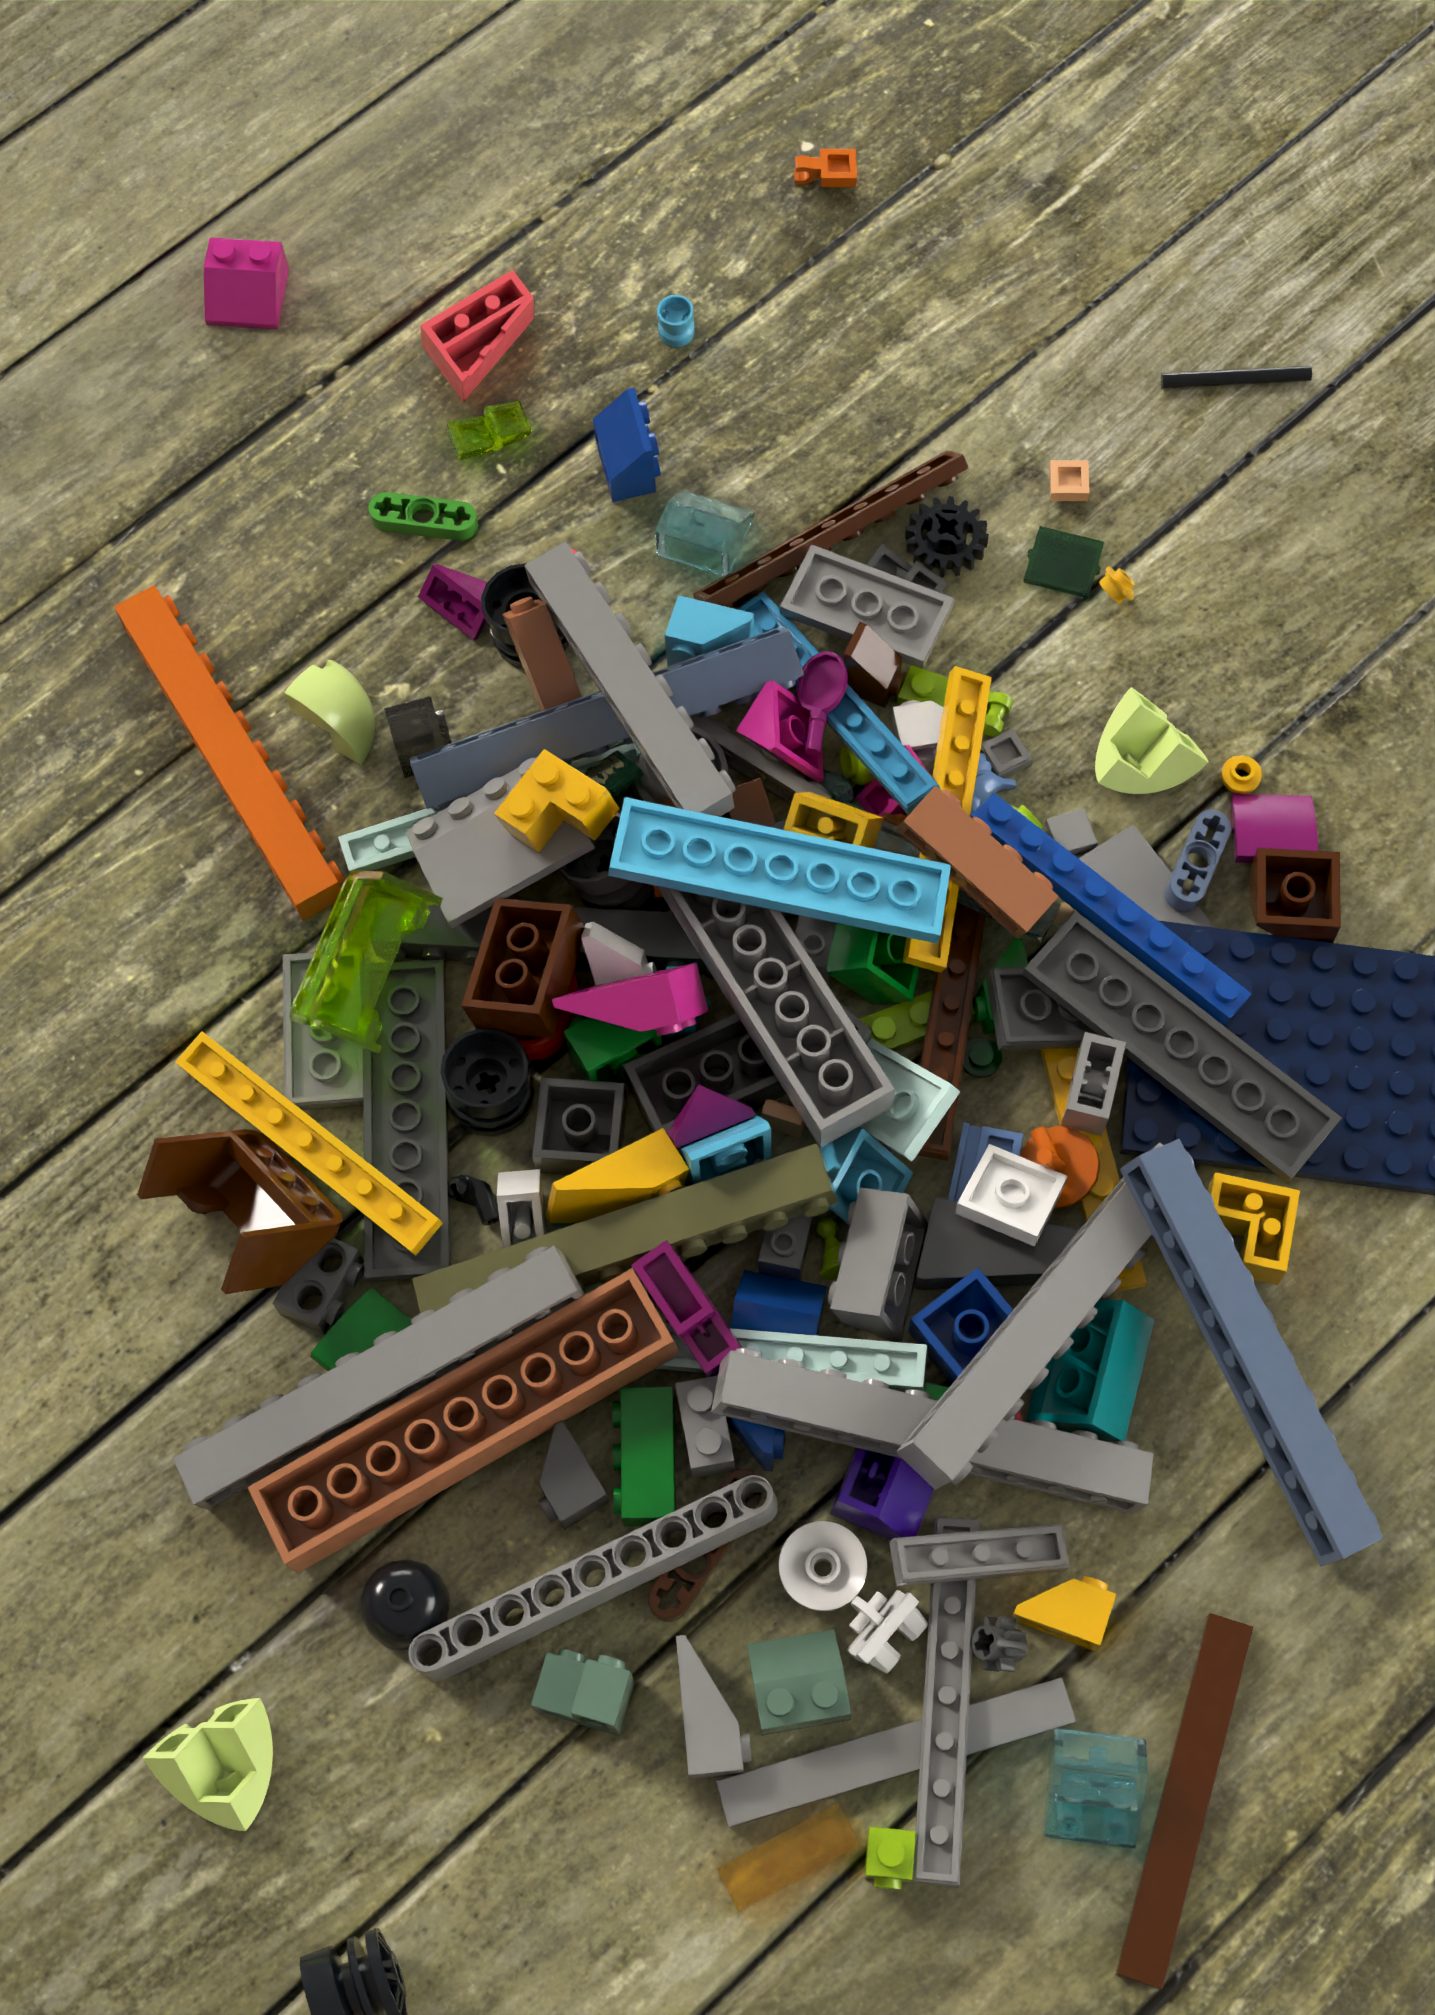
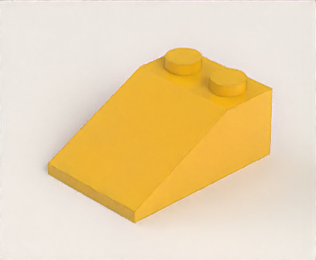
M664 1128L552 1183L545 1217L549 1223H580L684 1188L689 1168Z

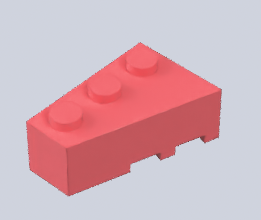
M511 270L420 325L423 349L462 402L468 398L533 321L534 297L514 270Z

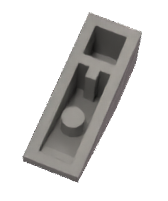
M676 1636L689 1778L692 1780L744 1773L743 1762H752L749 1734H740L739 1722L686 1636Z

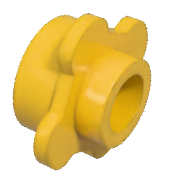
M1108 566L1106 568V576L1099 581L1102 588L1118 604H1121L1126 598L1132 601L1134 599L1132 587L1135 585L1133 580L1121 568L1114 571Z

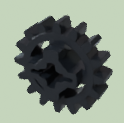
M949 496L947 504H941L937 497L933 498V507L931 508L923 503L920 504L919 515L911 513L909 526H906L905 539L907 540L906 551L907 553H914L913 563L916 561L920 563L925 562V567L931 571L934 568L939 569L940 577H944L947 570H952L956 577L960 576L962 566H965L970 571L973 570L975 559L982 560L984 558V550L987 547L989 534H986L987 521H979L980 510L975 509L969 512L967 510L968 501L966 500L959 506L954 505V498ZM926 529V539L923 541L921 534ZM970 533V534H971V537H972V541L970 542L969 545H967V544H966L967 534Z

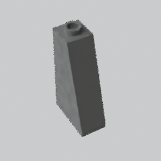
M935 1197L917 1271L915 1288L921 1290L950 1289L977 1267L994 1287L1034 1285L1079 1230L1046 1223L1034 1247L955 1214L958 1202Z

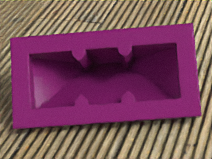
M438 564L432 565L418 597L471 639H478L486 623L482 612L481 596L487 582Z
M698 1085L667 1132V1135L674 1146L678 1148L754 1117L755 1114L751 1107Z

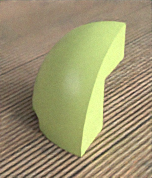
M327 660L323 669L315 665L310 666L284 692L291 711L329 732L335 750L362 765L371 749L375 734L374 711L366 691L352 673L333 660Z
M1130 687L1116 706L1103 731L1096 754L1095 773L1098 783L1106 788L1128 794H1148L1167 790L1185 782L1198 773L1209 761L1187 734L1176 729L1167 720V714Z
M260 1698L240 1700L220 1706L214 1710V1715L207 1722L200 1723L196 1728H191L188 1724H184L154 1746L143 1759L159 1782L187 1808L217 1825L233 1830L246 1831L254 1821L264 1802L272 1771L273 1742L265 1707Z

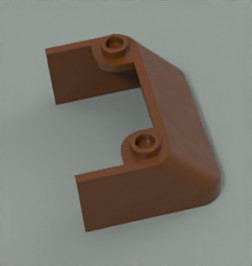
M248 1129L156 1138L137 1193L140 1199L177 1195L191 1211L198 1214L223 1211L241 1232L221 1288L225 1294L284 1285L337 1235L342 1222L341 1212L273 1141L258 1131Z

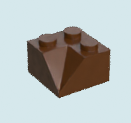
M1257 848L1250 866V907L1256 926L1275 936L1333 943L1341 928L1340 852Z

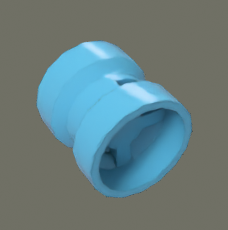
M670 295L663 298L657 307L659 337L667 346H685L692 341L695 335L693 305L689 299L681 295Z

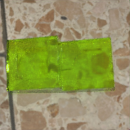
M515 401L485 406L483 416L448 421L446 432L456 459L462 460L490 453L516 443L531 435V428L521 402Z

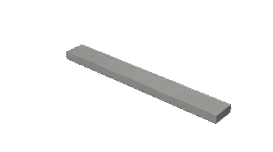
M935 1517L934 1535L979 1531V1520ZM976 1579L931 1583L913 1884L955 1888L960 1886Z
M1062 1677L969 1705L967 1756L1075 1724L1076 1719ZM922 1719L716 1781L728 1827L738 1826L919 1771Z

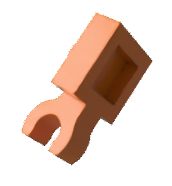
M820 149L819 157L796 156L794 184L806 185L816 179H820V187H856V149Z

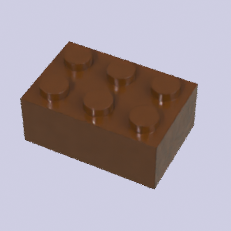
M495 898L461 1005L476 1029H499L509 1034L554 1038L562 1010L554 1008L552 999L567 994L582 945L581 937L584 926L572 905Z

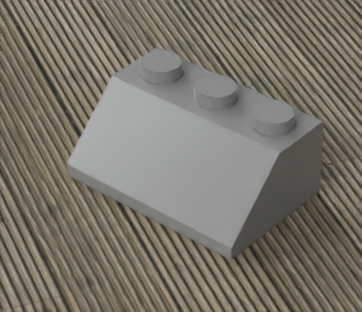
M860 1187L857 1200L853 1201L849 1207L848 1223L850 1229L847 1241H843L839 1248L838 1262L840 1270L837 1281H833L829 1289V1306L842 1323L892 1342H902L929 1223L909 1194Z

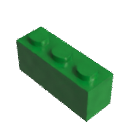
M673 1386L620 1388V1401H613L612 1405L613 1428L621 1427V1444H613V1470H621V1487L613 1488L614 1514H621L624 1527L644 1526L676 1511L675 1404Z

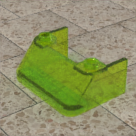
M353 870L342 885L290 1011V1021L360 1049L379 1053L382 1045L375 1042L380 1035L382 1022L379 1021V1012L374 1010L405 934L410 935L415 929L421 930L426 924L430 913L427 905L440 906L443 898L386 872Z

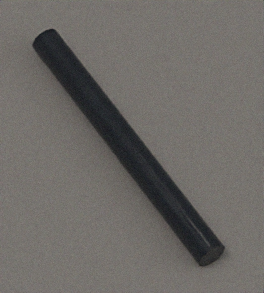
M1291 366L1161 373V388L1311 381L1312 367Z

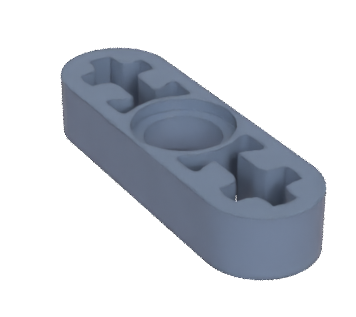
M1216 810L1203 811L1191 827L1164 891L1167 903L1175 910L1181 912L1194 910L1207 890L1231 832V823L1223 813ZM1207 826L1214 828V835L1209 843L1203 840L1208 830ZM1191 853L1202 855L1207 860L1208 866L1205 868L1194 866L1189 861L1188 855ZM1188 878L1193 880L1188 891V896H1185L1181 891L1182 885Z

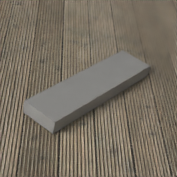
M1062 1524L893 1538L889 1542L896 1586L1061 1572L1070 1568Z

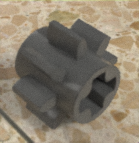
M986 1616L984 1617V1625L978 1627L973 1632V1656L984 1660L983 1670L1014 1672L1015 1663L1026 1657V1632L1015 1628V1618Z

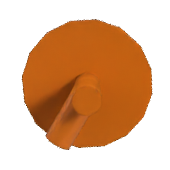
M1057 1125L1050 1128L1041 1126L1032 1130L1030 1133L1032 1138L1026 1143L1020 1153V1157L1067 1175L1065 1187L1054 1208L1061 1209L1076 1205L1090 1194L1098 1181L1100 1160L1097 1148L1087 1135L1075 1129Z

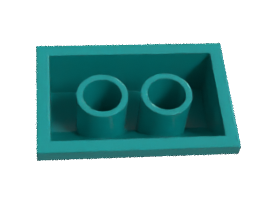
M1098 1300L1094 1305L1098 1310L1095 1317L1084 1328L1079 1329L1076 1327L1070 1335L1074 1340L1070 1348L1057 1360L1052 1357L1045 1366L1049 1373L1034 1389L1026 1421H1048L1057 1426L1056 1430L1068 1433L1077 1430L1089 1431L1097 1434L1098 1440L1125 1441L1155 1319L1124 1300Z

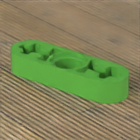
M382 492L375 495L370 500L368 506L373 525L381 531L463 541L473 537L478 530V520L474 507L463 501ZM386 507L392 508L393 511H389L387 516H381V513L385 512ZM404 509H406V510H405V515H406V519H405V520H403V519H402V516H401V515H404ZM420 510H429L434 514L433 518L426 523H418L413 519L414 515ZM441 513H445L443 524H441ZM461 516L466 517V520H463L460 526L455 525L454 522H457Z

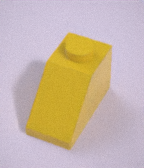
M1083 1576L1081 1581L1073 1578L1018 1604L1012 1618L1016 1619V1623L1096 1652L1101 1645L1116 1593L1108 1591V1584L1101 1580L1088 1576Z

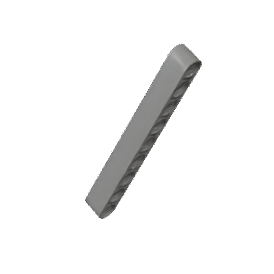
M757 1475L747 1476L419 1634L410 1644L408 1651L409 1661L415 1669L429 1680L441 1681L452 1677L768 1524L774 1519L778 1511V1501L774 1490L767 1479ZM760 1492L767 1495L764 1505L760 1508L751 1509L745 1506L746 1500L753 1493ZM719 1511L727 1514L724 1524L720 1527L709 1528L705 1526L707 1518L712 1513ZM675 1531H684L686 1533V1539L679 1547L670 1548L665 1545L666 1539L671 1533ZM636 1550L646 1552L645 1560L642 1564L633 1568L626 1566V1559L630 1553ZM597 1569L605 1571V1578L601 1584L595 1587L586 1586V1578L589 1573ZM564 1589L565 1594L561 1603L553 1607L546 1606V1597L551 1591ZM522 1608L524 1615L521 1622L515 1626H506L505 1620L508 1613L513 1609ZM474 1628H483L481 1640L476 1645L465 1646V1638L468 1632ZM435 1647H441L442 1656L440 1660L432 1666H425L424 1660L428 1651Z

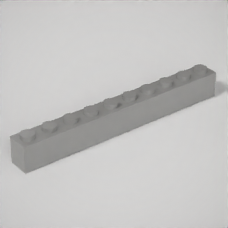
M1158 1143L1157 1145H1155L1154 1147H1152V1148H1151L1150 1150H1148L1147 1152H1149V1151H1151V1150H1153V1149H1156V1148H1158V1147H1161V1146H1163V1145H1162L1161 1143ZM1124 1177L896 1451L935 1490L949 1482L955 1486L967 1476L973 1468V1465L969 1462L976 1451L979 1453L984 1452L999 1435L995 1430L1002 1419L1007 1422L1021 1409L1024 1401L1020 1399L1027 1388L1030 1390L1035 1389L1049 1373V1370L1045 1368L1052 1357L1057 1360L1070 1348L1074 1342L1070 1337L1071 1333L1076 1327L1079 1329L1084 1328L1098 1312L1094 1307L1096 1302L1100 1298L1105 1300L1119 1287L1122 1281L1117 1276L1124 1268L1126 1270L1131 1269L1143 1257L1145 1251L1141 1247L1147 1239L1149 1241L1155 1239Z
M547 1246L539 1247L525 1256V1262L513 1269L509 1267L502 1268L489 1275L487 1278L488 1283L475 1290L469 1288L454 1294L449 1299L450 1304L436 1312L435 1310H427L418 1314L411 1320L412 1325L398 1333L397 1331H390L382 1334L373 1341L374 1346L360 1354L359 1352H353L341 1357L336 1361V1367L323 1375L315 1373L305 1377L298 1382V1388L285 1396L283 1394L274 1395L264 1400L259 1405L260 1410L247 1417L245 1415L237 1416L222 1425V1431L210 1438L207 1436L200 1437L184 1446L185 1452L177 1455L173 1460L192 1504L208 1510L278 1469L584 1296L585 1294L565 1255L555 1246L550 1248Z
M738 1348L735 1351L730 1350L720 1362L711 1413L901 1458L896 1451L938 1401L931 1399V1395L924 1391L906 1390L904 1393L891 1390L889 1385L883 1381L867 1379L863 1382L846 1379L847 1375L838 1370L823 1369L817 1372L805 1369L804 1364L797 1360L779 1359L776 1362L761 1358L762 1354L758 1351ZM1014 1415L1007 1422L1002 1419L995 1428L999 1433L996 1440L984 1452L979 1453L976 1451L969 1460L973 1465V1468L968 1473L969 1475L1132 1514L1148 1505L1154 1453L1139 1450V1445L1130 1441H1114L1109 1443L1098 1440V1435L1089 1431L1077 1430L1068 1433L1056 1430L1057 1426L1054 1423L1042 1420L1027 1423L1015 1420Z

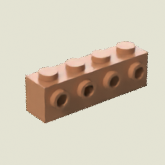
M935 785L896 830L929 860L950 864L949 878L1013 936L1019 939L1031 929L1059 897L1052 891V883L1041 873H1032L1022 864L1023 859L1014 848L1007 844L1002 846L992 837V830L983 820L978 817L971 818L960 808V800L953 793L946 789L941 791Z

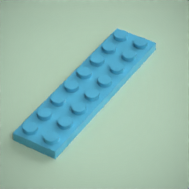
M624 797L608 876L938 943L941 936L951 865Z

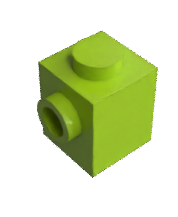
M869 1826L864 1878L874 1879L875 1888L901 1890L902 1882L911 1883L913 1878L916 1831Z

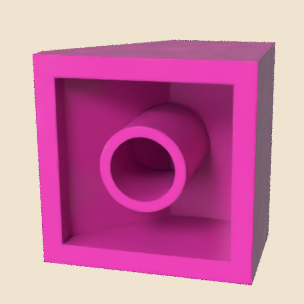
M210 237L203 267L206 325L278 329L289 273L282 242Z

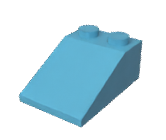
M755 1114L754 1117L676 1148L689 1168L686 1178L688 1185L690 1186L753 1165L756 1159H771V1127L768 1121Z

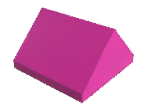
M774 680L766 682L736 731L778 760L787 763L793 769L818 783L824 780L822 746L819 756H809L804 752L809 727L808 719L811 714L804 710L798 697Z

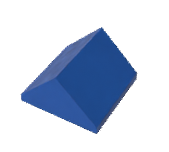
M744 1270L734 1300L730 1328L818 1336L827 1286Z

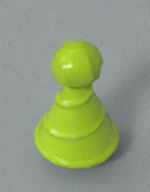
M831 1217L823 1218L816 1227L818 1236L825 1240L822 1269L819 1276L822 1279L830 1280L837 1278L839 1274L838 1253L841 1243L836 1239L839 1232L837 1221L832 1220Z

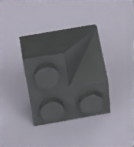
M541 1077L532 1155L535 1168L540 1169L541 1173L570 1175L620 1150L624 1139L627 1108L625 1084Z

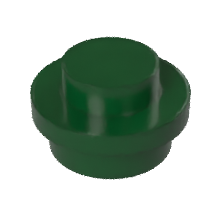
M979 1037L971 1039L966 1043L963 1069L969 1075L976 1078H987L998 1071L1002 1061L1001 1050H998V1045L994 1041Z

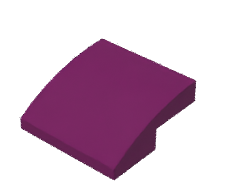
M1231 794V833H1234L1235 863H1252L1257 848L1318 851L1317 825L1312 796Z

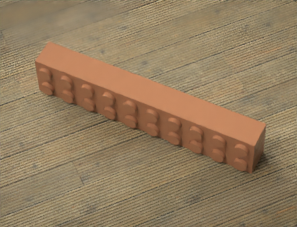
M631 1268L247 1488L284 1564L299 1574L548 1431L561 1420L569 1419L680 1355V1352L635 1271Z

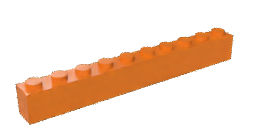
M153 585L115 605L114 608L124 629L302 921L344 899L339 885L345 881L341 871L334 860L326 863L321 854L326 849L315 830L308 833L302 822L306 821L307 818L296 799L289 802L284 795L288 787L279 771L276 769L270 772L265 763L270 760L266 750L259 739L254 742L250 740L247 733L252 730L241 710L235 713L229 706L233 702L230 692L223 681L216 684L211 677L215 673V669L205 652L198 655L193 646L198 644L188 624L180 626L177 622L176 617L180 616V613L169 595L162 597L156 586Z

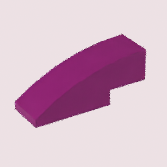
M666 1240L631 1266L677 1335L682 1338L704 1373L709 1377L716 1376L719 1373L720 1362L729 1351H735L743 1347L681 1258Z

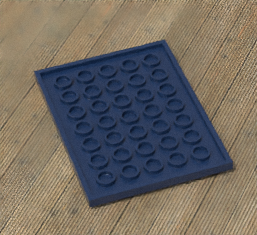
M1159 921L1251 993L1247 1002L1224 1027L1342 1117L1294 1177L1435 1195V956ZM1127 1057L1120 1154L1139 1156L1158 1143L1165 1145L1180 1139L1185 1150L1193 1158L1194 1164L1275 1174Z

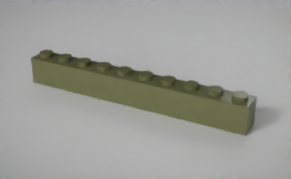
M816 1143L412 1278L420 1313L427 1310H435L436 1312L450 1304L449 1299L454 1294L469 1288L475 1290L488 1283V1276L495 1271L506 1267L513 1269L525 1262V1256L531 1251L543 1246L548 1248L555 1246L565 1255L584 1292L586 1286L599 1282L605 1284L633 1268L631 1265L666 1240L678 1256L693 1257L704 1253L707 1250V1246L722 1241L725 1244L736 1243L745 1239L749 1232L764 1228V1230H775L785 1226L789 1222L788 1219L803 1214L807 1217L823 1214L829 1210L830 1205L838 1203L824 1156Z

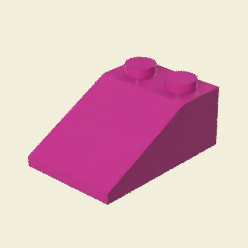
M697 963L595 985L552 999L554 1008L640 1032L656 1029L657 1036L678 1032L684 1027L697 1024L695 1017L708 1012Z

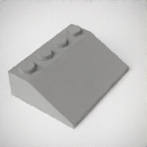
M536 758L525 760L515 770L502 777L488 781L483 788L467 797L454 800L449 807L431 817L419 820L412 828L406 830L412 850L451 928L493 906L495 898L506 899L595 849L591 838L563 821L540 853L509 834L495 816V811Z

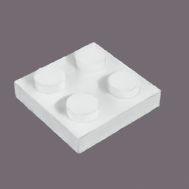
M989 1144L957 1203L955 1214L1035 1247L1065 1187L1068 1176Z

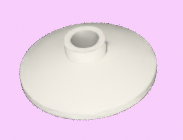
M812 1522L798 1528L784 1543L779 1557V1575L785 1590L798 1604L815 1611H832L850 1603L861 1591L867 1576V1557L861 1542L849 1529L834 1522ZM825 1561L830 1564L832 1570L829 1575L819 1576L816 1574L814 1567L818 1562Z

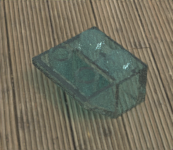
M1054 1728L1048 1770L1044 1837L1136 1849L1148 1778L1146 1739Z

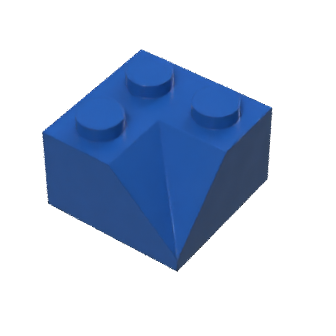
M977 1267L910 1318L908 1332L918 1344L927 1345L928 1357L952 1385L1013 1309Z

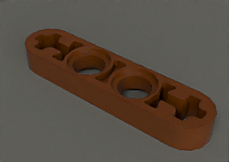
M748 1469L732 1471L725 1478L719 1489L744 1477L756 1474ZM760 1492L753 1493L754 1495L751 1498L748 1497L745 1506L756 1509L762 1498V1493ZM719 1511L714 1512L711 1515H709V1517L706 1520V1523L714 1515H723L727 1517V1514ZM734 1540L704 1554L706 1567L697 1575L685 1573L681 1566L660 1575L649 1592L648 1602L652 1613L658 1619L665 1622H673L680 1619L693 1603ZM672 1572H675L683 1582L694 1586L690 1591H687L682 1585L676 1594V1599L680 1605L676 1609L669 1606L663 1611L660 1609L661 1600L658 1594L661 1591L666 1594L671 1592L676 1581L669 1578Z

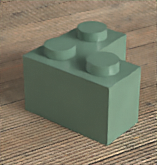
M560 1649L558 1655L547 1652L530 1705L533 1710L620 1736L635 1687V1681L631 1672L625 1667V1662L613 1657L599 1655L598 1662L586 1658L584 1663L585 1656L574 1651Z

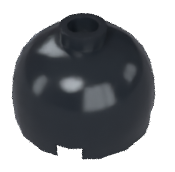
M409 1559L391 1561L378 1568L366 1582L361 1596L362 1619L369 1633L383 1646L397 1650L408 1649L409 1651L410 1644L415 1637L448 1620L449 1592L440 1575L428 1565Z

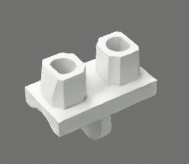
M896 1590L888 1601L878 1591L868 1603L856 1596L850 1604L859 1614L849 1624V1627L859 1635L846 1649V1652L857 1661L870 1664L881 1672L889 1673L899 1661L901 1654L887 1640L898 1630L906 1639L914 1641L928 1626V1622L916 1608L919 1601L911 1593L907 1592L904 1594L900 1590Z

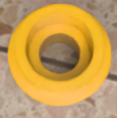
M1239 755L1225 762L1221 771V778L1226 788L1232 793L1246 794L1258 787L1262 778V771L1254 759ZM1235 770H1244L1249 775L1241 777Z

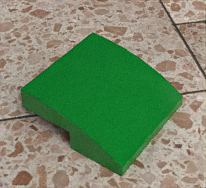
M371 1287L332 1326L313 1349L310 1357L324 1369L330 1371L336 1367L335 1363L341 1357L353 1352H359L360 1354L374 1346L373 1341L382 1334L390 1331H397L398 1333L412 1325L411 1319Z

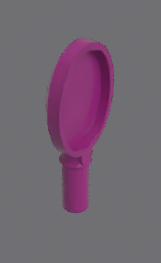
M829 651L821 652L811 657L802 668L804 676L799 677L797 681L798 699L804 710L811 714L808 719L809 727L804 752L814 757L819 756L821 752L824 728L827 725V713L835 709L841 702L848 684V673L844 662L839 655Z

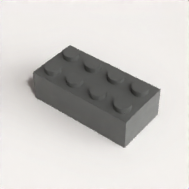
M737 1014L623 1065L626 1083L651 1134L664 1128L666 1133L669 1131L698 1085L749 1106L753 1110L764 1105L766 1100H776L786 1095L783 1087Z

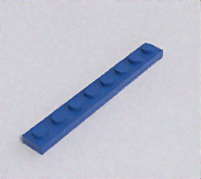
M993 793L970 815L971 818L978 817L983 820L992 830L991 836L1002 846L1007 844L1014 848L1023 859L1021 863L1032 873L1039 872L1052 883V891L1059 898L1223 1026L1230 1021L1251 996L1248 990L997 794Z

